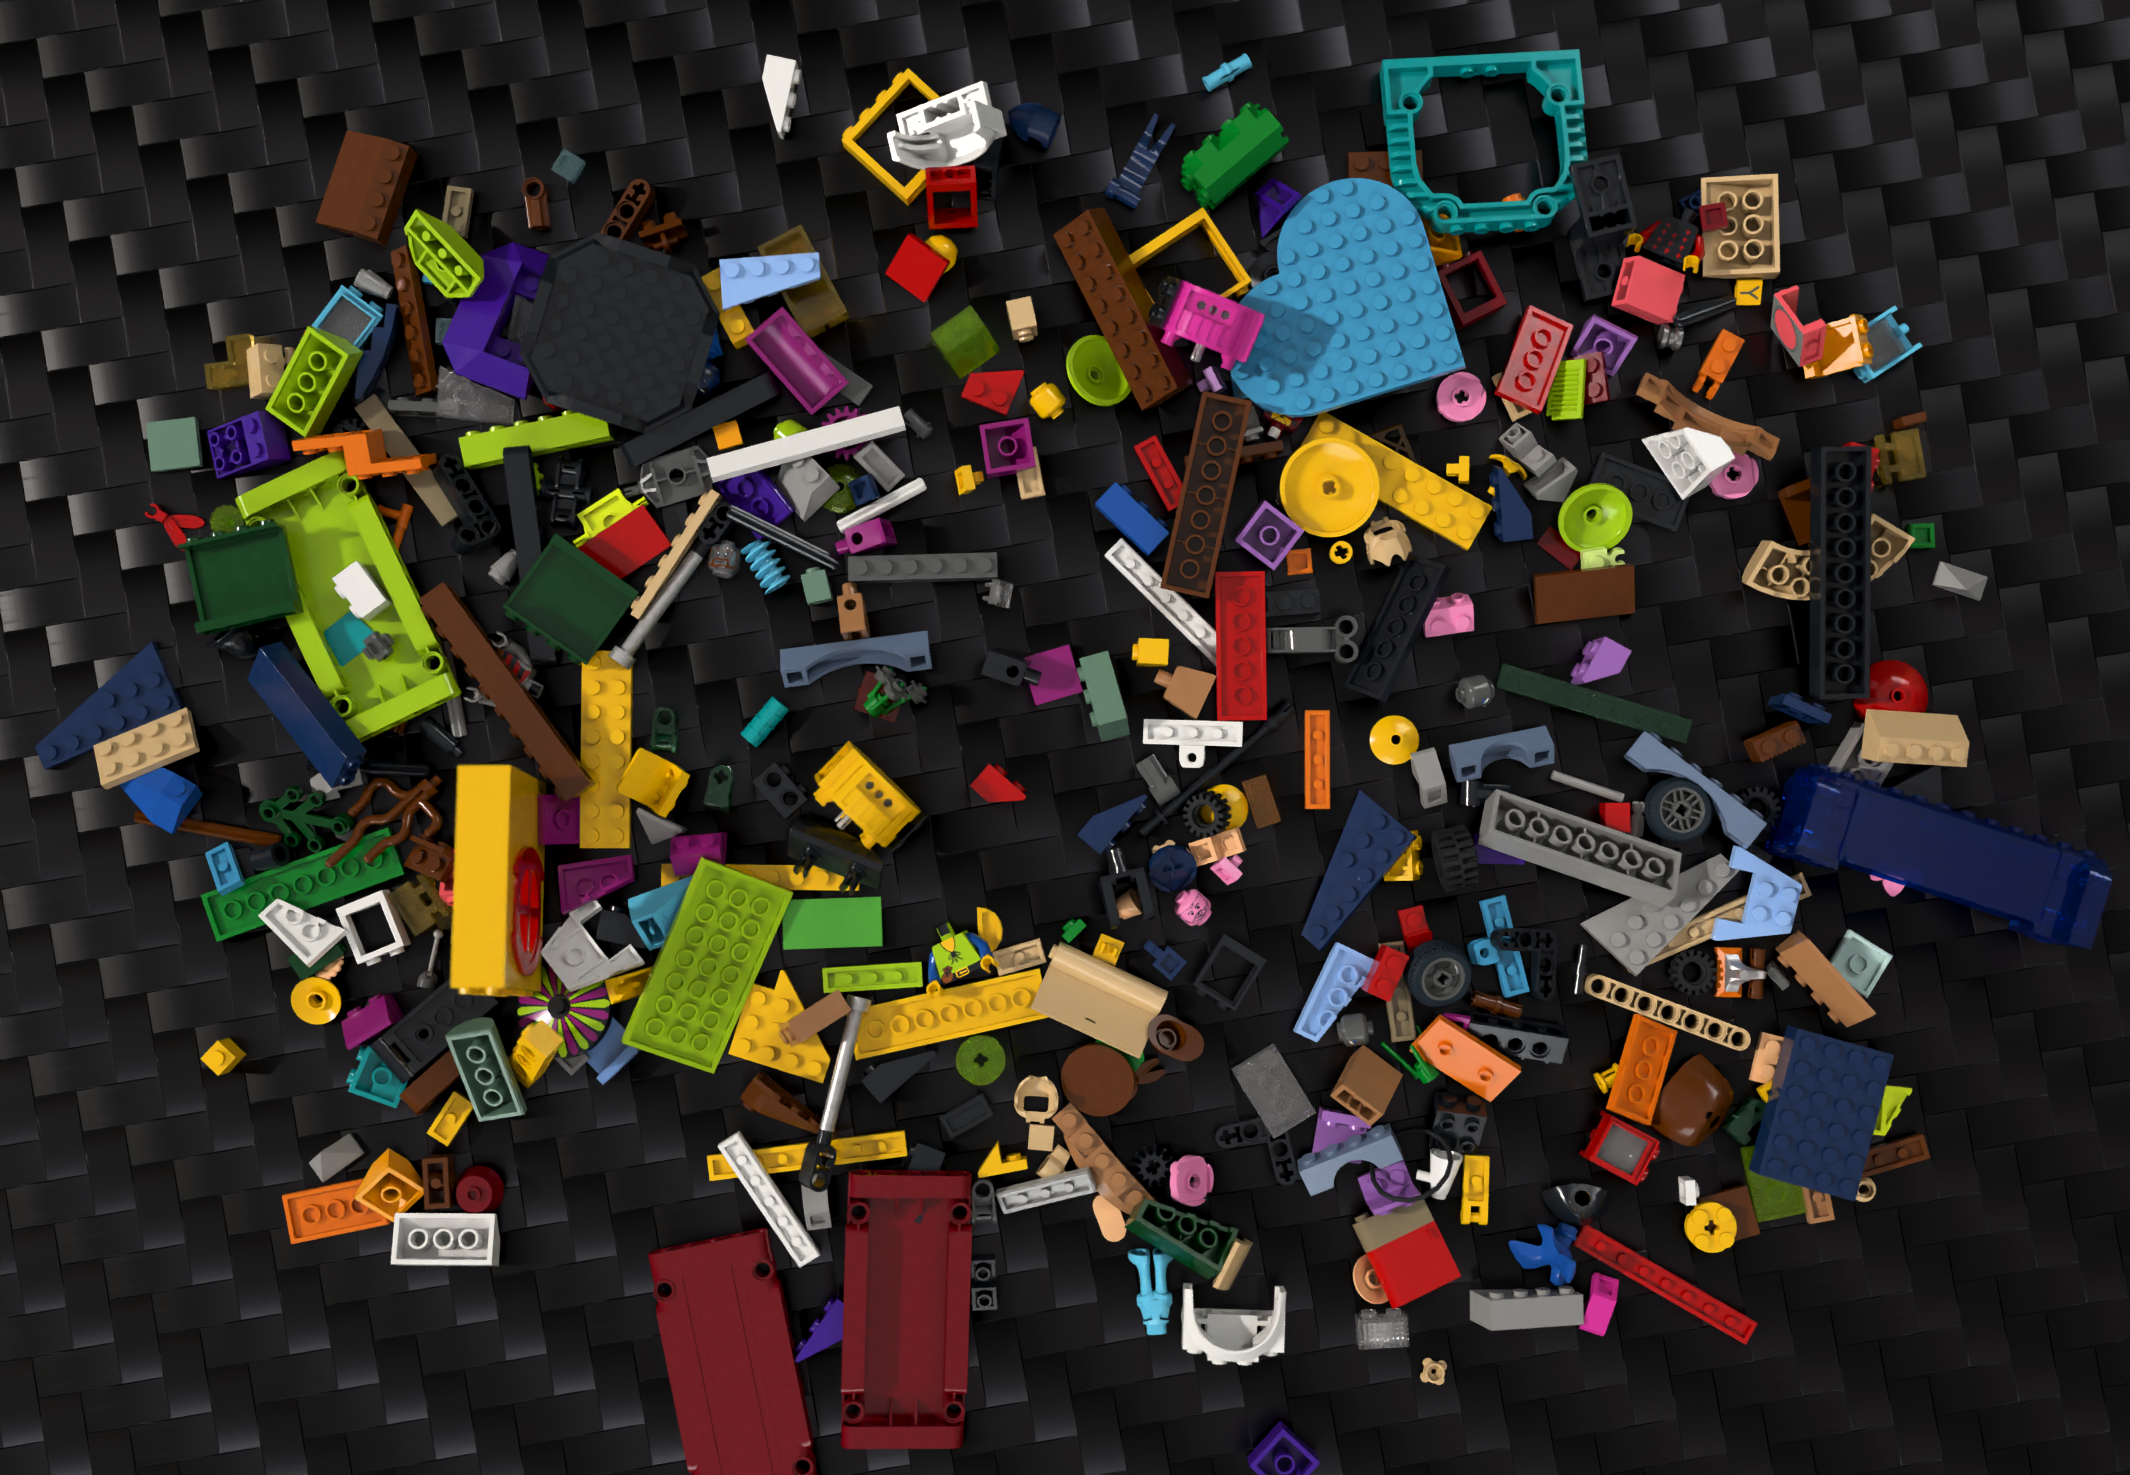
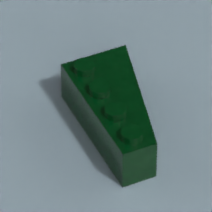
M1146 1198L1134 1206L1124 1228L1206 1279H1210L1221 1272L1239 1231L1233 1227L1221 1226L1220 1223L1212 1220L1206 1221L1197 1218V1215L1191 1213L1185 1214L1176 1211L1173 1207Z

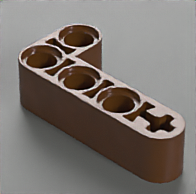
M635 179L629 184L601 230V234L611 236L614 231L620 230L621 236L619 239L630 241L655 198L652 188L645 180ZM645 190V192H646L644 195H643V194H639V195L637 194L638 191L643 192V191ZM627 210H634L631 218L626 219L623 217Z
M451 1050L445 1053L400 1094L401 1100L417 1117L425 1112L435 1102V1099L460 1077Z

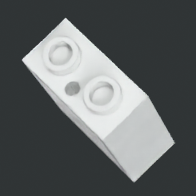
M389 889L378 891L336 909L343 929L348 932L346 937L357 964L366 963L367 966L382 961L380 956L388 953L390 957L405 952V946L411 944ZM381 904L396 942L366 954L351 915Z

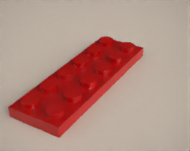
M1265 571L1215 572L1217 721L1267 720Z

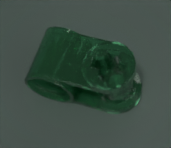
M661 707L653 714L650 742L652 753H657V751H669L672 754L678 753L679 714L674 708ZM664 711L669 712L672 718L668 725H664L660 719ZM660 742H669V744H661Z
M720 765L712 769L704 797V810L729 813L735 773L730 766ZM724 770V775H727L728 779L723 780L721 783L717 773H721Z

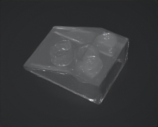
M1274 1043L1231 1069L1273 1138L1278 1137L1316 1113Z

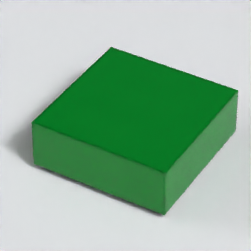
M1910 523L1906 525L1907 534L1915 538L1909 549L1935 548L1934 523Z

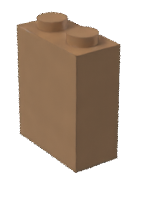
M838 989L779 1025L778 1027L781 1030L779 1035L786 1045L789 1044L793 1047L852 1010Z
M1362 1045L1348 1060L1330 1096L1371 1126L1384 1115L1403 1074L1365 1045Z

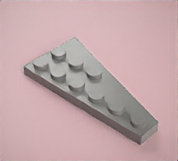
M1719 854L1680 873L1676 897L1663 908L1632 897L1582 922L1580 925L1636 977L1739 870L1729 867V861L1722 854Z

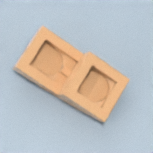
M1239 827L1188 843L1191 853L1196 860V867L1246 851Z

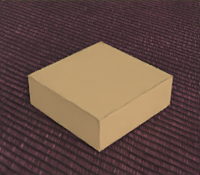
M1030 1123L1028 1149L1052 1151L1055 1125Z

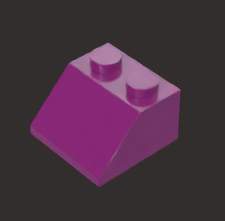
M1029 418L979 425L988 478L1013 475L1036 467Z
M727 832L671 837L670 859L675 876L694 874L701 857L725 865Z
M380 993L368 1000L370 1005L361 1009L359 1006L347 1013L348 1018L343 1020L341 1024L348 1050L367 1044L369 1041L390 1030L405 1017L392 994L383 996Z

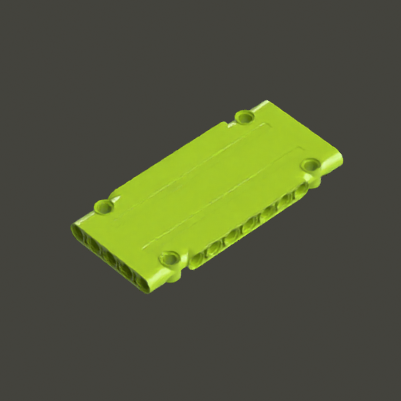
M344 450L328 453L238 496L235 501L246 525H250V527L260 526L259 522L271 519L285 525L304 611L303 613L286 616V619L319 690L362 743L459 696L462 692L450 669V662L440 648L442 643L431 619H428L421 610L423 605L419 601L420 595L374 499L367 493L364 481L358 479L357 475L348 476ZM356 481L355 490L348 492V485ZM355 561L364 564L393 603L370 621L361 617L359 619L373 632L379 631L381 635L388 633L395 642L391 646L394 652L381 662H378L376 658L369 660L361 652L341 667L324 636V631L351 611L349 609L351 603L347 598H341L334 587L337 585L332 578ZM438 657L440 659V666L432 670L431 662ZM347 701L349 709L342 714L340 710L341 704Z

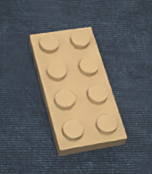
M187 707L93 745L101 786L106 790L200 751L192 713Z

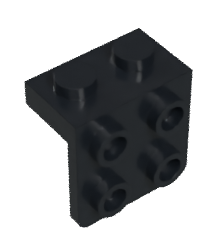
M1435 1091L1433 1099L1435 1118L1431 1131L1441 1135L1451 1147V1151L1463 1154H1477L1487 1120L1485 1099L1477 1096ZM1432 1136L1429 1137L1428 1145L1430 1149L1436 1148L1446 1151L1438 1139Z

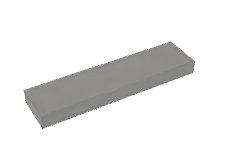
M1085 1167L996 1189L995 1195L1003 1214H1008L1097 1192V1185L1090 1168Z

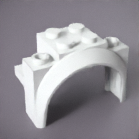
M984 81L896 114L900 132L892 131L887 133L893 161L925 170L927 167L960 166L971 162L983 155L994 140L1007 135L1002 111L992 107L988 86Z
M1183 1283V1307H1181L1182 1348L1187 1349L1188 1353L1199 1354L1204 1351L1207 1359L1212 1361L1213 1364L1218 1365L1227 1364V1361L1248 1366L1252 1365V1362H1258L1259 1356L1262 1354L1265 1356H1277L1278 1353H1284L1286 1305L1284 1286H1275L1273 1310L1193 1308L1192 1283ZM1201 1324H1205V1331L1201 1328ZM1257 1326H1261L1263 1330L1257 1334Z

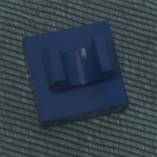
M866 474L848 483L856 506L881 497L872 474Z

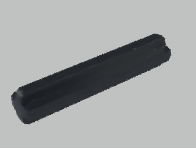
M1728 295L1676 314L1672 318L1673 326L1681 329L1733 310L1737 306L1736 298Z

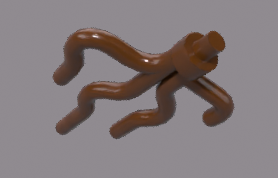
M437 775L433 776L429 781L424 778L415 788L409 791L400 789L389 778L379 777L370 781L364 788L361 798L349 808L348 814L351 817L357 816L370 803L374 791L379 787H385L393 796L401 801L386 814L370 815L360 820L355 826L350 839L325 861L326 867L333 868L362 840L367 827L375 824L390 823L403 812L401 830L397 834L385 837L364 855L363 860L365 863L373 862L388 847L403 842L409 836L412 829L413 816L420 808L432 819V823L424 831V835L427 838L433 837L441 828L442 816L429 800L439 792L436 787L443 781Z

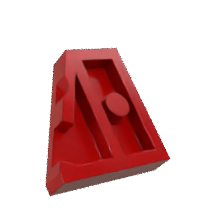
M1025 371L971 373L961 398L1007 416Z

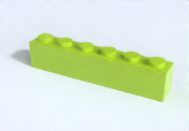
M571 410L564 411L562 416L554 418L552 415L538 417V421L529 423L528 420L514 422V426L505 428L504 425L490 427L488 432L480 433L479 430L469 431L465 433L466 436L459 437L464 467L469 470L503 464L504 447L530 445L532 456L536 457L615 440L611 423Z

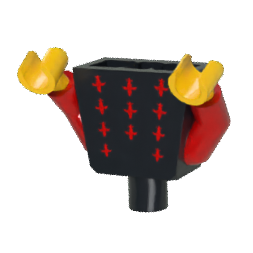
M1684 208L1678 219L1666 215L1663 220H1658L1640 233L1630 234L1626 243V247L1635 245L1634 252L1636 253L1643 246L1646 257L1688 272L1690 267L1694 268L1693 273H1697L1698 266L1705 256L1704 238L1700 235L1699 227L1692 224L1697 213L1689 208Z

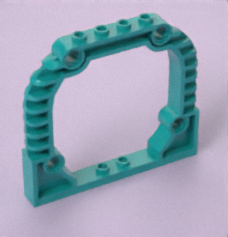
M1579 49L1382 60L1379 71L1384 126H1386L1389 170L1393 188L1412 203L1421 218L1430 220V226L1435 232L1442 234L1450 233L1454 236L1462 235L1465 232L1486 234L1489 231H1500L1501 233H1509L1520 229L1532 232L1550 225L1555 214L1575 199L1568 167L1572 164L1588 161L1583 116L1585 101ZM1526 73L1527 82L1544 96L1542 101L1543 111L1555 118L1560 161V173L1557 184L1554 187L1536 189L1525 201L1463 204L1453 194H1434L1421 180L1416 164L1413 123L1420 116L1423 107L1421 95L1430 87L1432 78L1454 76L1470 78L1474 75L1494 77L1498 74ZM1552 98H1558L1561 102H1556ZM1406 105H1410V106H1412L1414 109H1413V110H1409V109L1405 108V106H1406ZM1538 209H1544L1548 214H1541ZM1445 214L1449 219H1441L1439 215Z

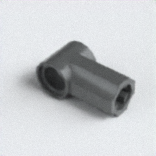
M1154 754L1136 764L1138 771L1149 785L1148 789L1159 806L1181 794L1170 775L1166 774Z

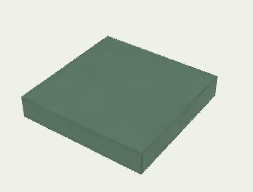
M189 417L146 423L151 472L203 467L198 418Z

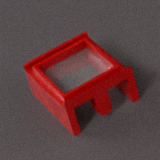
M1602 1110L1600 1115L1603 1117L1598 1127L1591 1131L1589 1136L1591 1140L1585 1151L1581 1150L1579 1154L1637 1186L1639 1181L1643 1182L1649 1172L1647 1166L1650 1160H1655L1658 1156L1660 1141Z

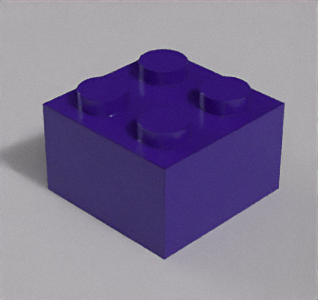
M1281 1421L1276 1424L1247 1457L1249 1466L1258 1475H1310L1320 1464L1318 1455Z

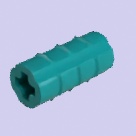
M772 696L758 714H755L756 716L752 721L747 723L746 728L740 734L753 746L758 747L768 734L774 730V727L782 720L789 709Z

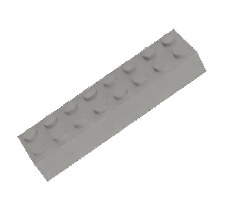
M1496 789L1485 801L1477 844L1662 908L1676 897L1682 853Z

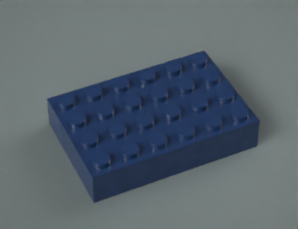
M1787 1025L1748 1170L1761 1176L1855 1201L1894 1055Z

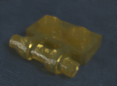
M1918 428L1891 433V443L1885 442L1884 434L1874 436L1876 446H1873V448L1880 449L1878 454L1880 464L1877 472L1878 476L1881 475L1882 485L1893 483L1891 473L1896 472L1899 482L1927 477ZM1888 451L1894 452L1896 464H1889Z
M421 873L416 876L421 884L415 888L412 882L408 881L387 895L415 936H419L438 922L433 914L437 910L440 911L443 917L452 913L447 902H444L439 896L434 880ZM427 892L433 901L429 906L421 897V894Z

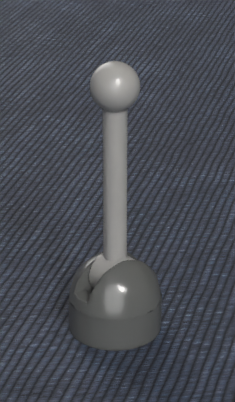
M436 929L433 933L435 940L428 971H424L419 975L418 987L437 990L438 976L433 972L439 941L443 937L441 929Z

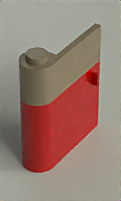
M1424 1199L1416 1201V1203L1407 1207L1400 1205L1392 1208L1393 1211L1387 1215L1379 1216L1376 1214L1370 1216L1366 1212L1354 1218L1356 1223L1352 1226L1392 1309L1400 1307L1461 1277Z

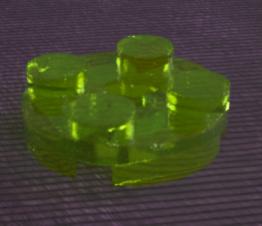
M988 1035L969 1037L961 1044L956 1055L958 1072L974 1085H987L994 1082L1001 1075L1006 1062L1003 1047L997 1039ZM978 1053H982L984 1057L988 1058V1061L984 1062L983 1067H979L977 1062L974 1063V1058L978 1057Z

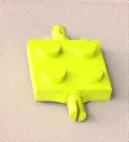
M618 488L578 513L577 516L583 524L585 534L573 540L574 544H577L575 546L577 548L640 505L644 504L645 507L650 505L646 497L643 496L636 502L631 503L626 499L621 489Z

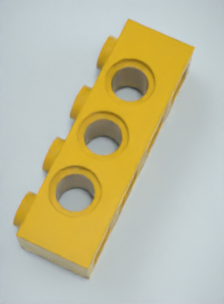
M542 1019L536 1025L531 1023L521 1033L522 1036L517 1041V1045L512 1050L513 1053L508 1058L516 1079L527 1089L545 1073L564 1041Z

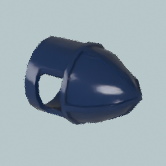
M1032 102L1016 105L1008 111L1010 125L1017 136L1027 143L1031 138H1035L1041 141V147L1045 149L1051 146L1060 125L1061 114L1043 107L1042 104Z

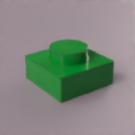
M1080 917L1076 921L1072 918L1063 926L1062 929L1065 932L1062 934V937L1068 943L1071 942L1087 926Z

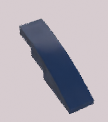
M386 304L384 328L373 326L371 351L361 350L364 353L359 360L354 397L359 403H362L369 397L389 359L401 313L400 308L396 304Z

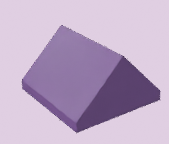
M1593 315L1585 322L1570 355L1577 357L1603 351L1607 374L1614 377L1637 341L1638 336Z

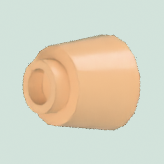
M1130 888L1115 899L1119 918L1128 919L1142 914L1135 890Z

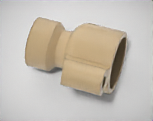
M1058 1144L1053 1152L1041 1163L1036 1174L1044 1178L1066 1172L1064 1168L1070 1157V1152Z

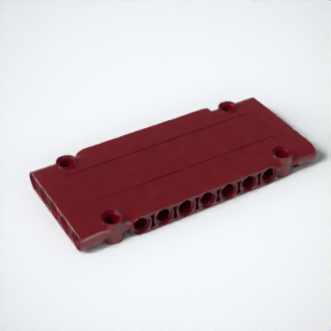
M941 1170L849 1171L847 1223L845 1229L841 1370V1446L843 1448L955 1449L963 1446L965 1395H967L972 1250V1224H970L971 1172ZM857 1205H861L866 1210L863 1214L857 1215L852 1212V1209ZM957 1206L966 1208L962 1215H955L953 1210ZM919 1214L923 1215L920 1224L914 1222ZM855 1404L859 1406V1409L856 1412H850L847 1410V1407ZM951 1404L960 1406L958 1410L953 1412L947 1410Z
M760 1228L663 1248L648 1253L654 1282L653 1294L658 1302L656 1305V1315L689 1473L692 1475H817L816 1456L812 1450L814 1447L813 1435L799 1365L794 1361L796 1351H794L795 1346L782 1283L777 1278V1263L773 1257L768 1229ZM758 1264H768L770 1267V1272H761L758 1268ZM661 1284H669L672 1288V1292H663L661 1289ZM806 1460L809 1462L810 1467L802 1468L799 1466L798 1461Z

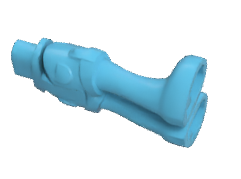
M1146 1248L1131 1249L1128 1251V1258L1136 1265L1140 1276L1141 1293L1136 1297L1137 1306L1141 1310L1143 1324L1147 1327V1334H1166L1170 1306L1173 1303L1172 1293L1167 1291L1166 1269L1173 1257L1158 1248L1153 1250L1156 1288L1153 1290L1150 1277V1251Z

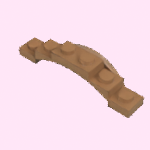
M1647 372L1641 379L1636 394L1655 403L1654 412L1674 421L1672 430L1688 427L1722 437L1732 451L1741 456L1749 450L1757 456L1770 461L1775 455L1780 439L1765 432L1763 428L1739 423L1710 412L1686 398L1665 379H1659Z
M1070 1102L1052 1117V1120L1063 1131L1066 1145L1079 1169L1090 1168L1097 1185V1192L1110 1204L1130 1215L1134 1206L1145 1198L1158 1202L1121 1163L1090 1126L1085 1117Z

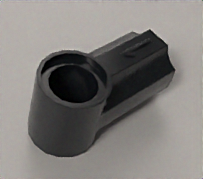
M1470 780L1461 782L1459 805L1482 807L1496 789L1511 794L1510 786L1483 784L1481 781Z

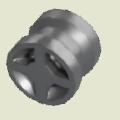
M1663 323L1659 329L1657 347L1662 349L1670 347L1672 350L1678 351L1682 344L1684 328H1673L1669 324Z

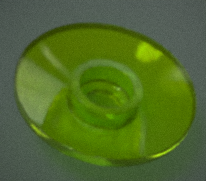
M835 464L826 468L825 471L837 484H844V489L840 492L836 491L823 506L835 513L852 511L857 506L848 483L862 476L855 468L845 464Z

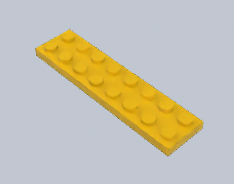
M1325 412L1317 416L1301 446L1310 441L1326 437L1340 438L1356 444L1369 455L1376 467L1380 484L1378 497L1380 502L1463 549L1469 550L1492 509L1491 505Z
M596 651L587 665L582 663L581 764L596 784L580 795V848H631L632 798L619 793L616 786L632 760L633 665L629 670L608 656L611 651Z
M1040 968L944 989L945 994L943 996H940L937 990L933 993L934 999L927 993L871 1005L869 1012L863 1013L854 1049L856 1060L1048 1018V1016L1030 1008L1042 983Z

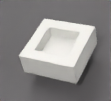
M1678 1176L1680 1202L1686 1206L1697 1205L1696 1198H1699L1698 1184L1689 1176Z

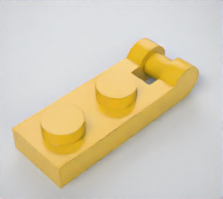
M1463 1154L1461 1224L1470 1225V1222H1478L1479 1225H1487L1490 1164V1156ZM1471 1206H1479V1211L1471 1212Z

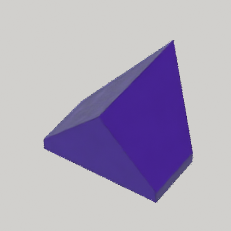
M1275 178L1270 179L1255 193L1258 202L1262 239L1290 214L1302 198L1299 192Z

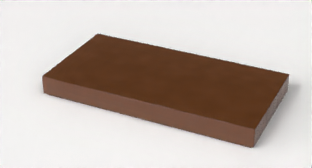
M1631 563L1534 574L1535 622L1537 624L1635 613L1634 565Z

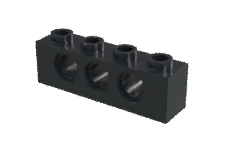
M1467 1010L1466 1016H1470L1467 1032L1501 1054L1514 1056L1522 1060L1533 1059L1547 1064H1562L1569 1041L1566 1026Z

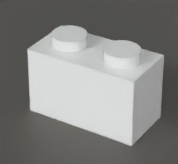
M355 561L332 578L337 585L334 589L341 598L348 599L351 603L349 609L358 619L361 617L370 621L393 604L364 564Z

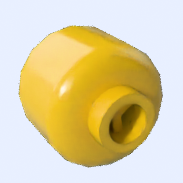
M1044 382L1030 393L1032 396L1030 405L1042 419H1046L1049 416L1055 419L1064 412L1062 406L1066 403V398L1054 383L1047 384Z

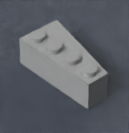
M1559 1286L1558 1289L1538 1287L1535 1289L1470 1290V1320L1490 1331L1584 1325L1583 1294L1575 1291L1571 1286Z

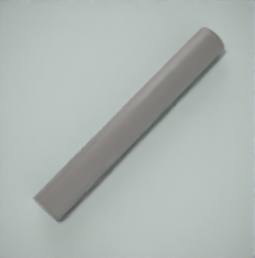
M1553 770L1550 777L1551 780L1620 803L1624 799V793Z

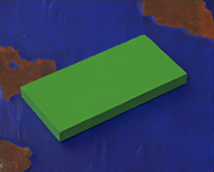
M882 896L791 899L783 916V950L883 946Z

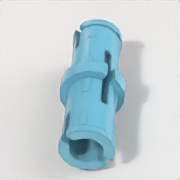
M1243 53L1228 64L1226 62L1221 64L1219 69L1206 77L1204 76L1202 81L1206 89L1211 92L1227 81L1232 82L1235 76L1252 68V63L1248 55Z

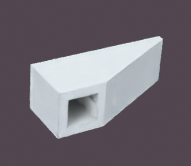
M767 54L762 80L776 130L780 139H784L785 132H789L791 127L789 112L790 108L794 109L796 93H794L795 84L799 85L801 70L796 60Z

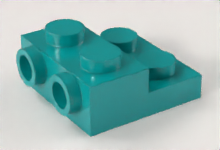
M369 1041L367 1047L361 1046L356 1060H359L360 1063L357 1070L351 1069L346 1080V1083L350 1084L348 1092L397 1108L401 1099L399 1096L404 1091L407 1082L402 1084L370 1048L373 1042Z

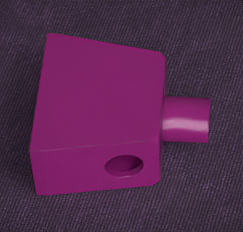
M876 518L844 530L846 538L835 541L836 549L840 555L851 552L853 555L861 556L897 545L891 521L882 518Z

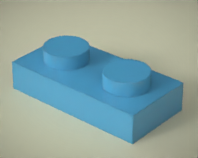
M225 842L205 853L217 891L222 896L245 885L235 852L229 842Z

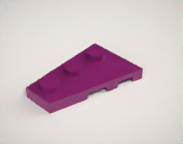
M630 854L558 865L561 913L566 915L634 882L633 856Z

